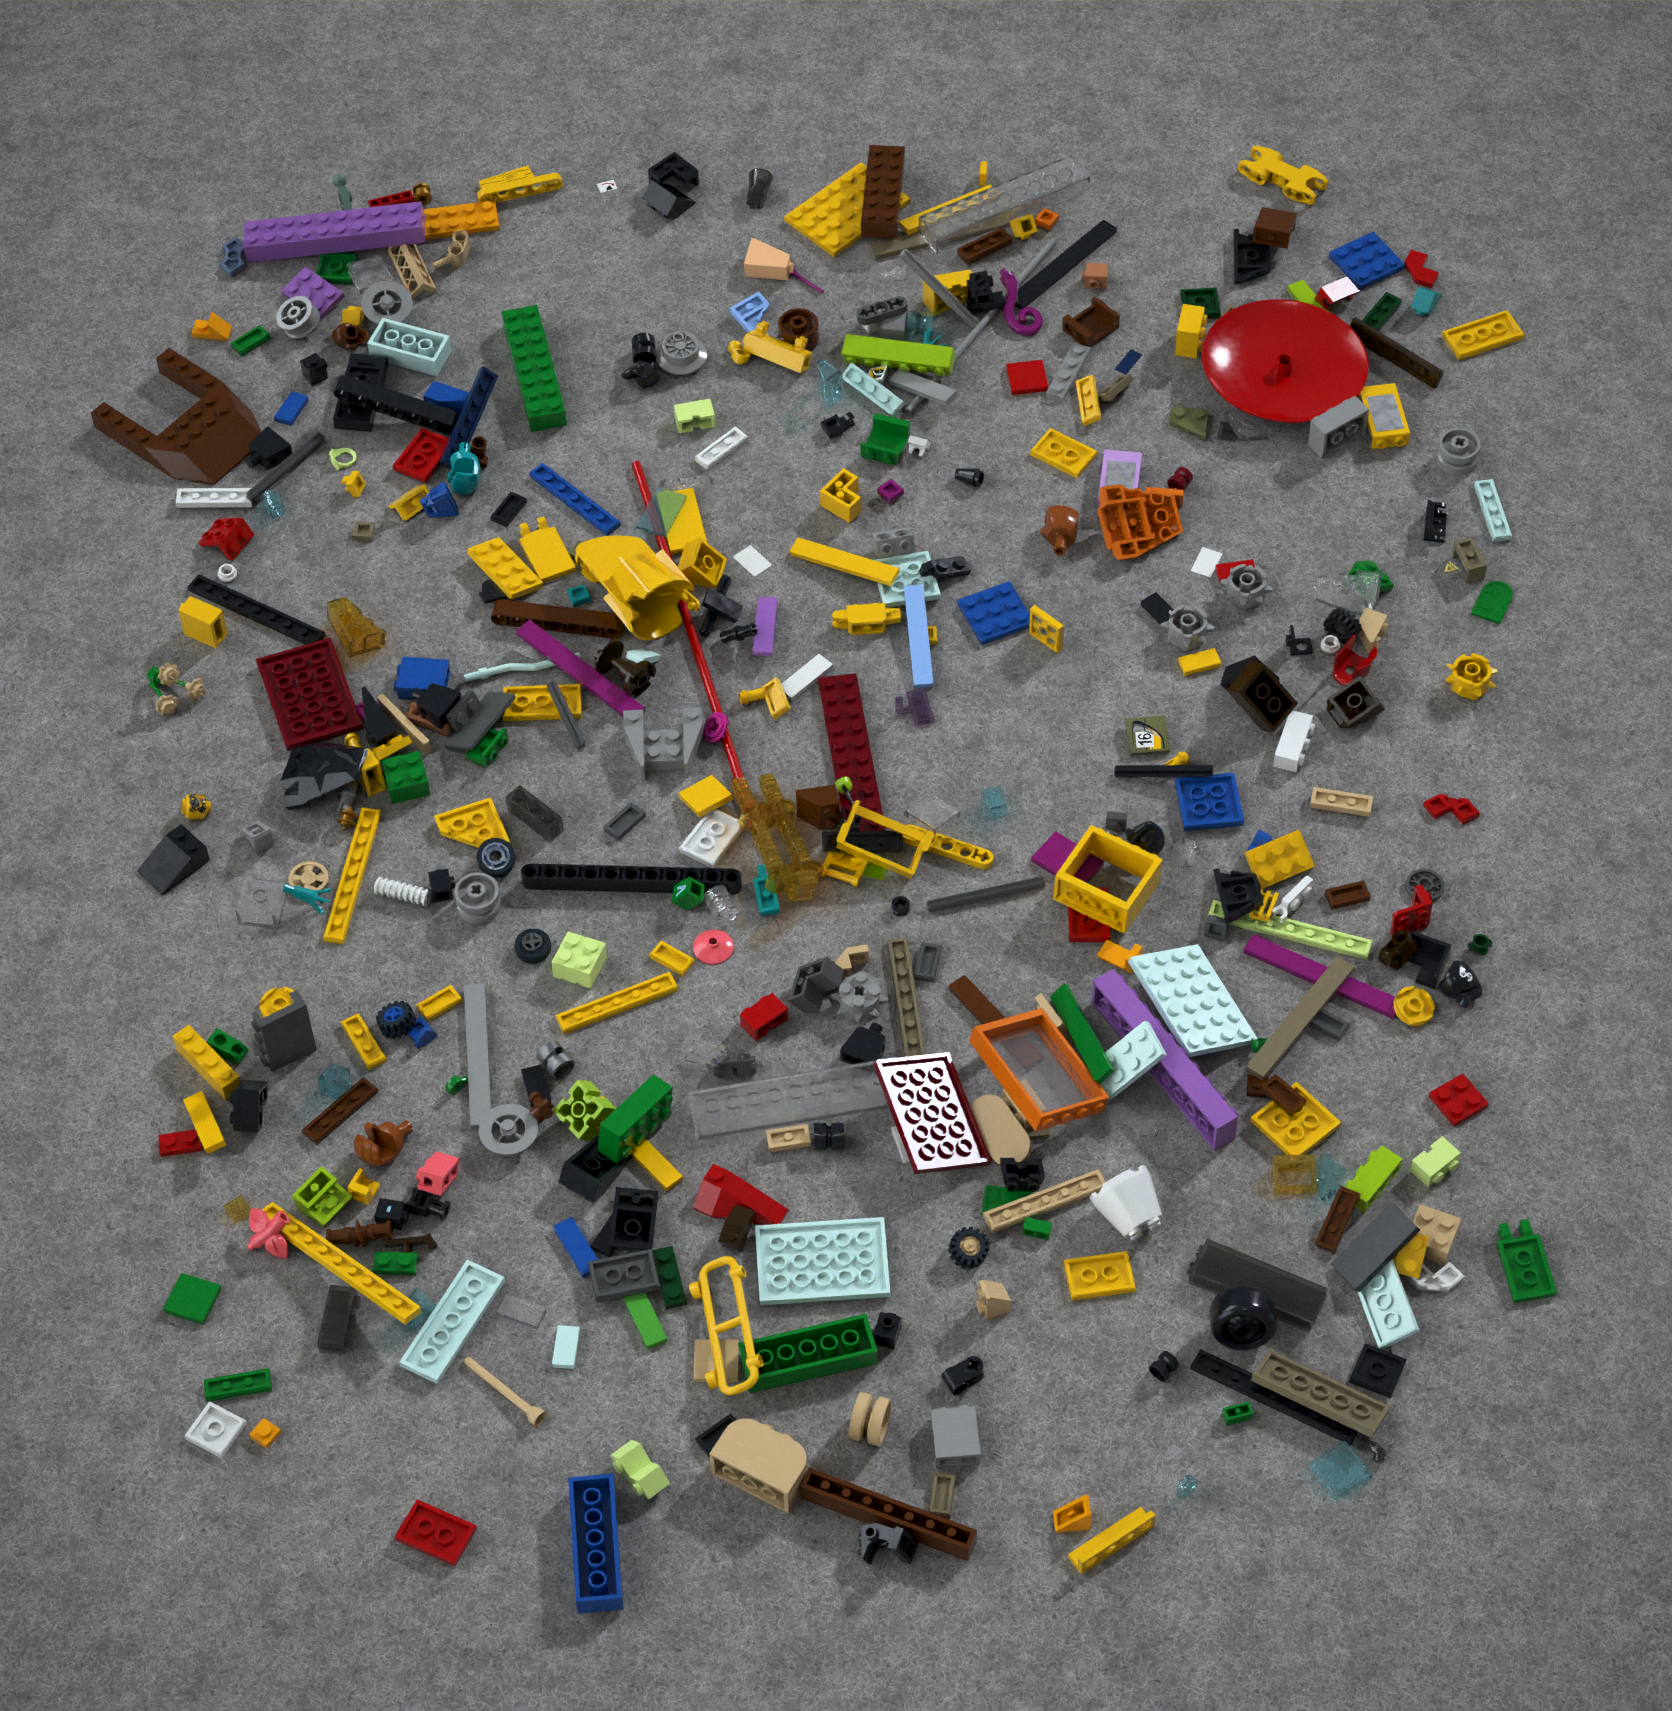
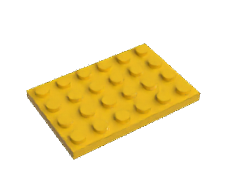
M862 162L786 214L784 221L832 257L837 256L862 238L861 216L867 166ZM903 192L900 210L911 203V198Z

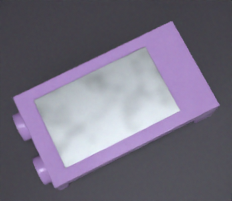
M1104 449L1100 488L1117 484L1125 485L1124 488L1129 489L1138 488L1142 453Z

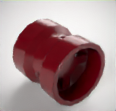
M1178 467L1174 475L1167 481L1168 487L1170 489L1184 490L1186 485L1193 480V475L1187 468Z

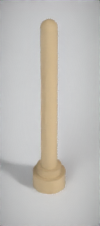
M471 1357L464 1359L466 1366L524 1411L531 1424L537 1427L545 1420L547 1413L543 1409L530 1406Z

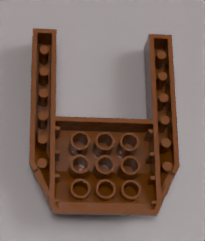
M168 348L156 358L159 373L200 398V400L158 436L105 402L91 412L94 427L173 479L181 480L182 478L189 479L191 482L215 485L250 455L249 443L262 431L252 411L221 380Z

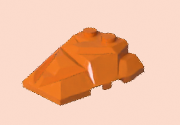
M1120 484L1100 488V506L1097 512L1106 548L1112 550L1113 556L1118 561L1137 558L1183 532L1174 495L1155 491L1150 493L1144 492L1140 488H1124L1125 485Z

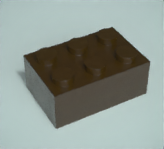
M1250 661L1227 689V692L1261 730L1273 733L1298 704L1264 663Z

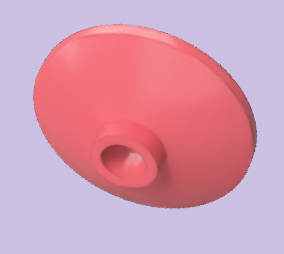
M720 930L702 932L693 943L695 956L706 964H720L729 959L734 950L732 938Z

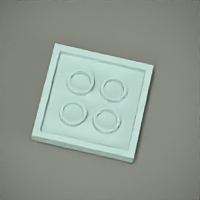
M928 551L874 560L897 567L900 570L892 587L877 582L885 608L905 605L904 586L923 585L925 602L940 599L936 578L933 576L921 577L918 572L923 563L931 560Z

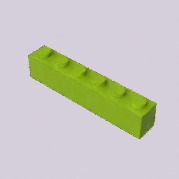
M846 334L841 353L844 361L848 364L852 362L853 364H864L868 367L888 366V369L914 370L922 374L930 372L939 376L952 374L956 356L953 347Z

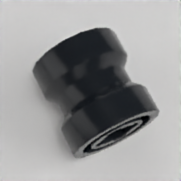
M1162 1351L1158 1356V1360L1152 1362L1148 1369L1155 1378L1165 1382L1170 1377V1372L1175 1371L1179 1367V1362L1170 1352Z

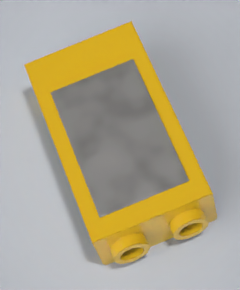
M1396 384L1364 387L1357 398L1369 409L1367 425L1372 438L1371 448L1384 449L1386 447L1408 445L1410 430Z

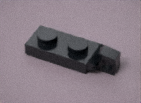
M964 556L927 561V563L921 565L918 572L921 577L933 576L938 580L966 576L970 574L971 569Z

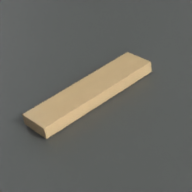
M384 694L379 695L377 702L386 716L406 736L409 735L412 742L425 755L431 753L430 740Z

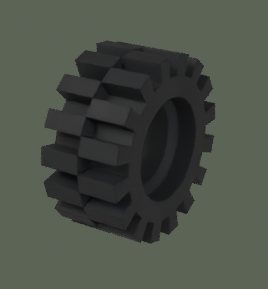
M1339 608L1333 609L1323 623V626H1325L1324 630L1328 631L1327 635L1337 637L1338 641H1342L1345 645L1353 635L1357 637L1362 626L1359 624V619H1355L1356 616L1354 614L1351 615L1349 610L1345 612L1344 608L1341 610Z

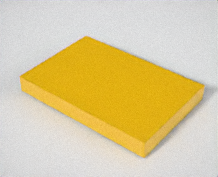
M1050 428L1031 449L1030 455L1078 478L1098 455V451Z
M1128 1251L1065 1259L1063 1261L1071 1301L1136 1292Z

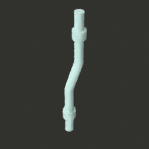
M579 652L574 653V654L577 655L579 658H581ZM550 660L537 663H508L488 669L484 667L476 672L464 674L465 682L476 679L484 680L488 679L489 676L508 671H537L556 665Z

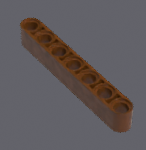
M503 599L495 601L491 614V621L497 625L521 627L530 619L546 631L616 639L621 637L624 625L620 618L611 612Z

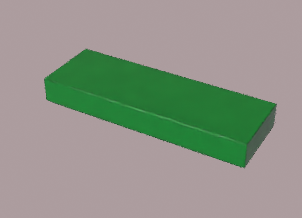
M269 1368L203 1380L206 1402L272 1391Z

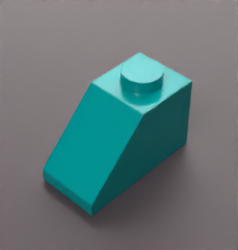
M1418 287L1411 308L1416 309L1414 313L1425 316L1426 313L1431 314L1442 297V293Z

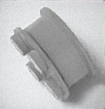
M295 296L280 306L276 315V321L279 327L284 329L288 337L301 339L310 335L318 328L320 313L307 297Z

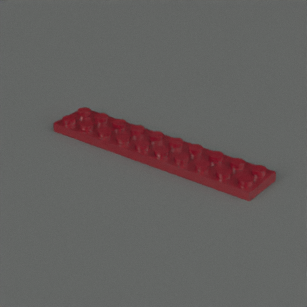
M857 674L818 678L835 781L842 777H849L852 783V789L849 793L853 802L859 800V806L883 815ZM838 792L843 823H846L852 807L846 794ZM853 818L849 831H886V828L865 818H862L860 821H856Z

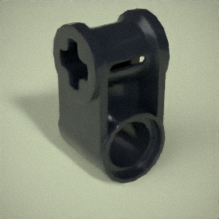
M971 1356L955 1366L949 1367L941 1374L942 1380L953 1395L962 1393L982 1380L984 1377L983 1361L977 1356Z

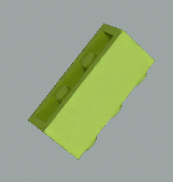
M1382 1145L1377 1151L1373 1150L1367 1159L1368 1162L1364 1166L1361 1165L1355 1173V1178L1353 1180L1349 1179L1344 1186L1361 1194L1356 1208L1364 1213L1369 1209L1401 1170L1403 1158Z

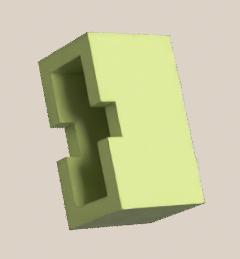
M710 399L674 405V415L679 433L694 431L693 428L696 427L701 429L715 427V414Z
M1443 1136L1430 1146V1149H1432L1430 1152L1426 1153L1423 1151L1411 1163L1410 1171L1427 1187H1430L1433 1183L1438 1184L1448 1171L1453 1172L1460 1164L1461 1152Z

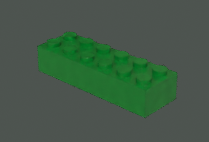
M867 1314L753 1339L755 1354L761 1356L764 1366L758 1368L759 1378L756 1384L748 1389V1392L750 1394L878 1364L877 1348ZM740 1342L738 1343L739 1358L746 1381L750 1377V1370L746 1364L745 1344Z

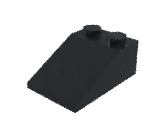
M180 824L165 835L138 868L137 872L159 893L164 895L208 863L210 858L207 847Z
M598 1135L564 1162L558 1181L566 1188L593 1203L607 1191L632 1158V1155H629L617 1164L598 1151Z

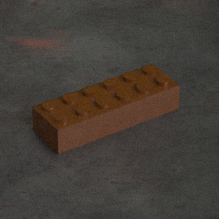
M869 145L861 216V237L897 239L905 167L904 146Z

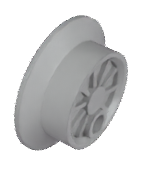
M379 281L372 284L365 290L361 300L363 313L371 322L379 325L382 318L400 323L403 322L410 315L413 306L409 291L403 285L394 281Z
M686 331L670 333L656 350L658 366L662 370L674 375H686L699 370L707 358L705 346L695 335Z
M499 1105L488 1111L482 1118L479 1125V1137L482 1144L489 1151L506 1157L516 1156L527 1150L534 1143L538 1134L537 1120L529 1112L530 1110L521 1105Z

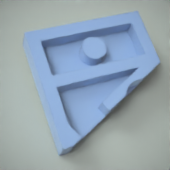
M758 291L729 309V313L748 333L756 330L757 323L761 322L770 304Z

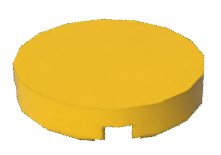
M1415 986L1404 987L1397 993L1393 1001V1008L1397 1017L1402 1022L1417 1027L1425 1025L1430 1021L1435 1010V1004L1427 991L1420 990Z
M276 987L266 992L260 1000L262 1017L265 1018L291 1005L289 993L294 990L288 987H282L283 989H277Z

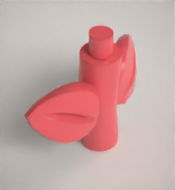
M252 1208L249 1214V1226L255 1234L250 1237L247 1248L253 1251L255 1248L260 1249L265 1245L266 1250L271 1255L286 1259L288 1257V1245L284 1237L279 1233L290 1221L287 1214L283 1211H278L269 1221V1217L262 1209Z

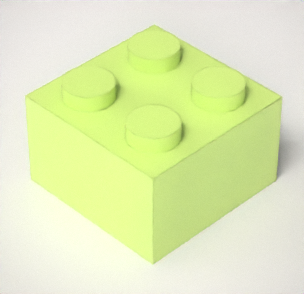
M567 932L552 960L553 977L591 989L607 958L606 943Z

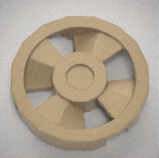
M313 861L302 862L296 865L290 871L288 877L289 885L293 887L296 885L311 890H325V886L327 883L329 884L326 868L322 864ZM314 867L321 869V872L317 875L312 871ZM317 881L322 882L318 888L315 887Z

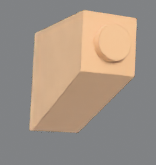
M751 238L744 261L745 276L788 280L794 268L790 255L755 238Z

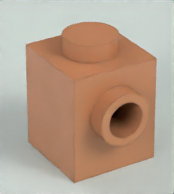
M1086 263V270H1082V281H1085V288L1107 289L1108 264Z

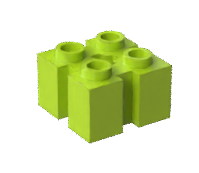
M578 1079L568 1091L571 1095L570 1098L562 1099L553 1112L562 1122L571 1123L569 1129L578 1139L591 1141L599 1133L601 1121L605 1120L616 1107L607 1098L599 1097L601 1092L591 1081Z

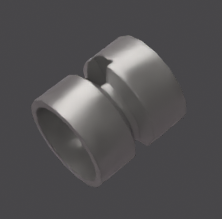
M557 1040L549 1041L537 1052V1059L554 1080L566 1077L575 1067L574 1060L568 1053H565V1049Z

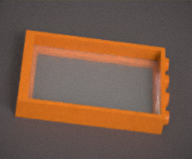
M1042 1008L974 1027L969 1042L1035 1131L1049 1129L1055 1125L1066 1124L1069 1121L1083 1119L1086 1116L1100 1114L1104 1111L1109 1096L1101 1085L1095 1082L1088 1068Z

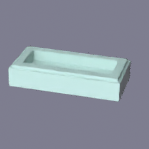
M646 648L628 651L626 658L636 663L644 660L654 663L659 661L661 655Z
M558 1325L552 1368H575L580 1327Z

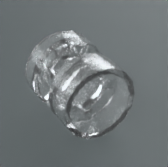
M725 886L713 887L705 893L703 901L711 911L716 923L725 924L737 917L739 908Z

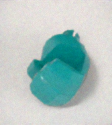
M465 442L459 444V451L451 455L450 464L452 471L447 473V481L451 483L452 491L462 496L470 495L476 491L481 472L479 460L476 455L470 452L471 445L467 442L466 448H464Z

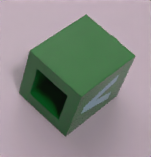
M687 877L674 885L672 903L685 910L692 909L703 902L705 884Z

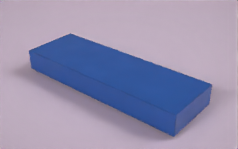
M570 1217L554 1225L553 1230L582 1278L590 1275L588 1262L598 1260L573 1217Z

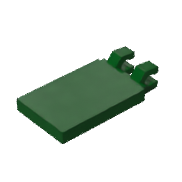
M1529 1219L1520 1220L1518 1229L1521 1237L1512 1238L1508 1223L1499 1224L1497 1232L1500 1240L1497 1241L1496 1246L1513 1303L1556 1296L1557 1290L1540 1234H1533Z

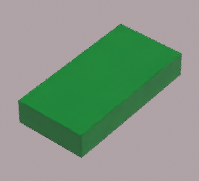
M258 325L232 341L230 345L242 357L270 340L271 336Z

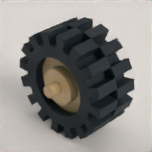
M963 1227L961 1231L958 1230L953 1235L948 1251L949 1254L951 1253V1260H956L955 1264L957 1266L961 1264V1268L965 1269L968 1266V1269H972L973 1266L978 1267L980 1263L984 1262L990 1246L988 1245V1238L985 1239V1233H979L980 1229L977 1228L975 1231L973 1227H969V1229Z

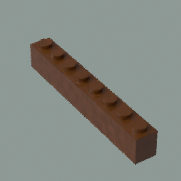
M812 1468L808 1469L800 1486L801 1499L867 1524L878 1523L891 1528L896 1526L904 1528L918 1543L969 1561L977 1543V1530Z

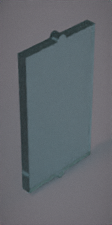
M657 487L637 524V529L649 532V534L666 537L687 495Z

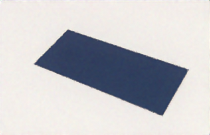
M1131 349L1114 370L1126 375L1142 354Z

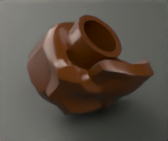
M343 323L337 326L332 334L335 344L346 351L357 349L358 346L367 343L370 338L365 329L350 323Z

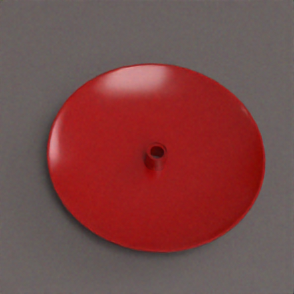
M1261 300L1229 311L1210 328L1202 348V363L1205 374L1219 395L1236 408L1250 415L1276 422H1311L1315 416L1327 412L1328 409L1336 407L1344 400L1354 396L1358 397L1365 386L1369 371L1366 349L1359 336L1347 323L1323 308L1294 300Z

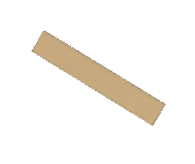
M1097 1169L983 1212V1218L991 1233H995L1024 1222L1025 1217L1035 1218L1090 1197L1094 1192L1098 1194L1106 1181L1100 1170Z

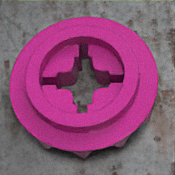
M715 712L708 717L704 725V737L707 741L714 743L720 742L721 738H725V732L729 731L727 729L729 725L727 721L728 716L721 712Z

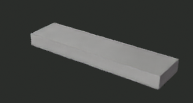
M900 369L888 378L890 385L947 406L957 396V390Z

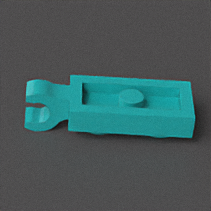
M765 864L757 865L758 878H753V884L760 916L780 913V907L773 875L767 876Z

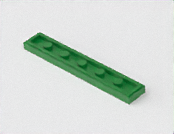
M1064 983L1050 998L1095 1082L1101 1084L1115 1070L1069 985Z

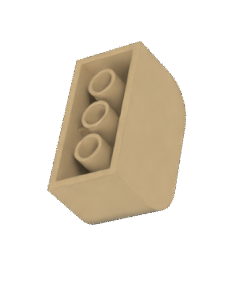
M738 1419L727 1426L709 1453L711 1474L789 1514L801 1495L800 1486L807 1473V1459L804 1448L794 1441L790 1435L781 1434L766 1423L761 1424L752 1419Z

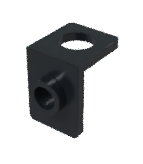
M1290 625L1289 635H1286V646H1289L1290 654H1313L1311 638L1295 639L1294 627ZM1298 643H1305L1308 648L1306 650H1299L1296 645Z

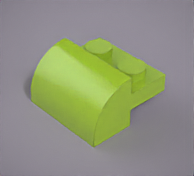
M321 1166L292 1195V1200L305 1217L309 1216L324 1228L352 1200L353 1196L337 1183V1179Z

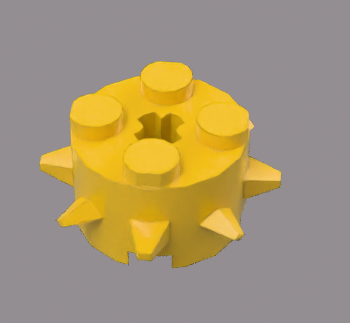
M1471 653V656H1466L1462 654L1455 660L1454 664L1446 665L1452 670V674L1445 679V682L1451 683L1452 691L1461 697L1478 700L1488 691L1489 687H1496L1491 682V677L1498 671L1495 668H1491L1488 659L1482 655Z

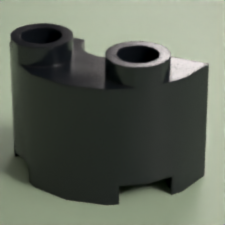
M1000 1158L1003 1182L1008 1191L1035 1192L1039 1190L1040 1184L1045 1179L1041 1158H1027L1023 1162H1016L1014 1158Z

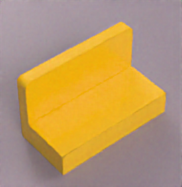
M425 484L416 486L388 505L390 509L395 508L402 520L406 521L423 509L420 500L429 493V490Z

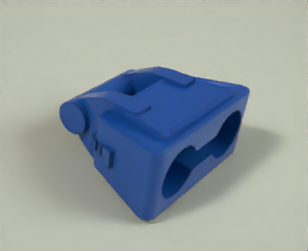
M441 482L420 500L429 518L459 515L456 501L445 482Z

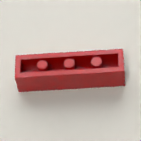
M411 190L368 200V206L378 207L414 202V197Z

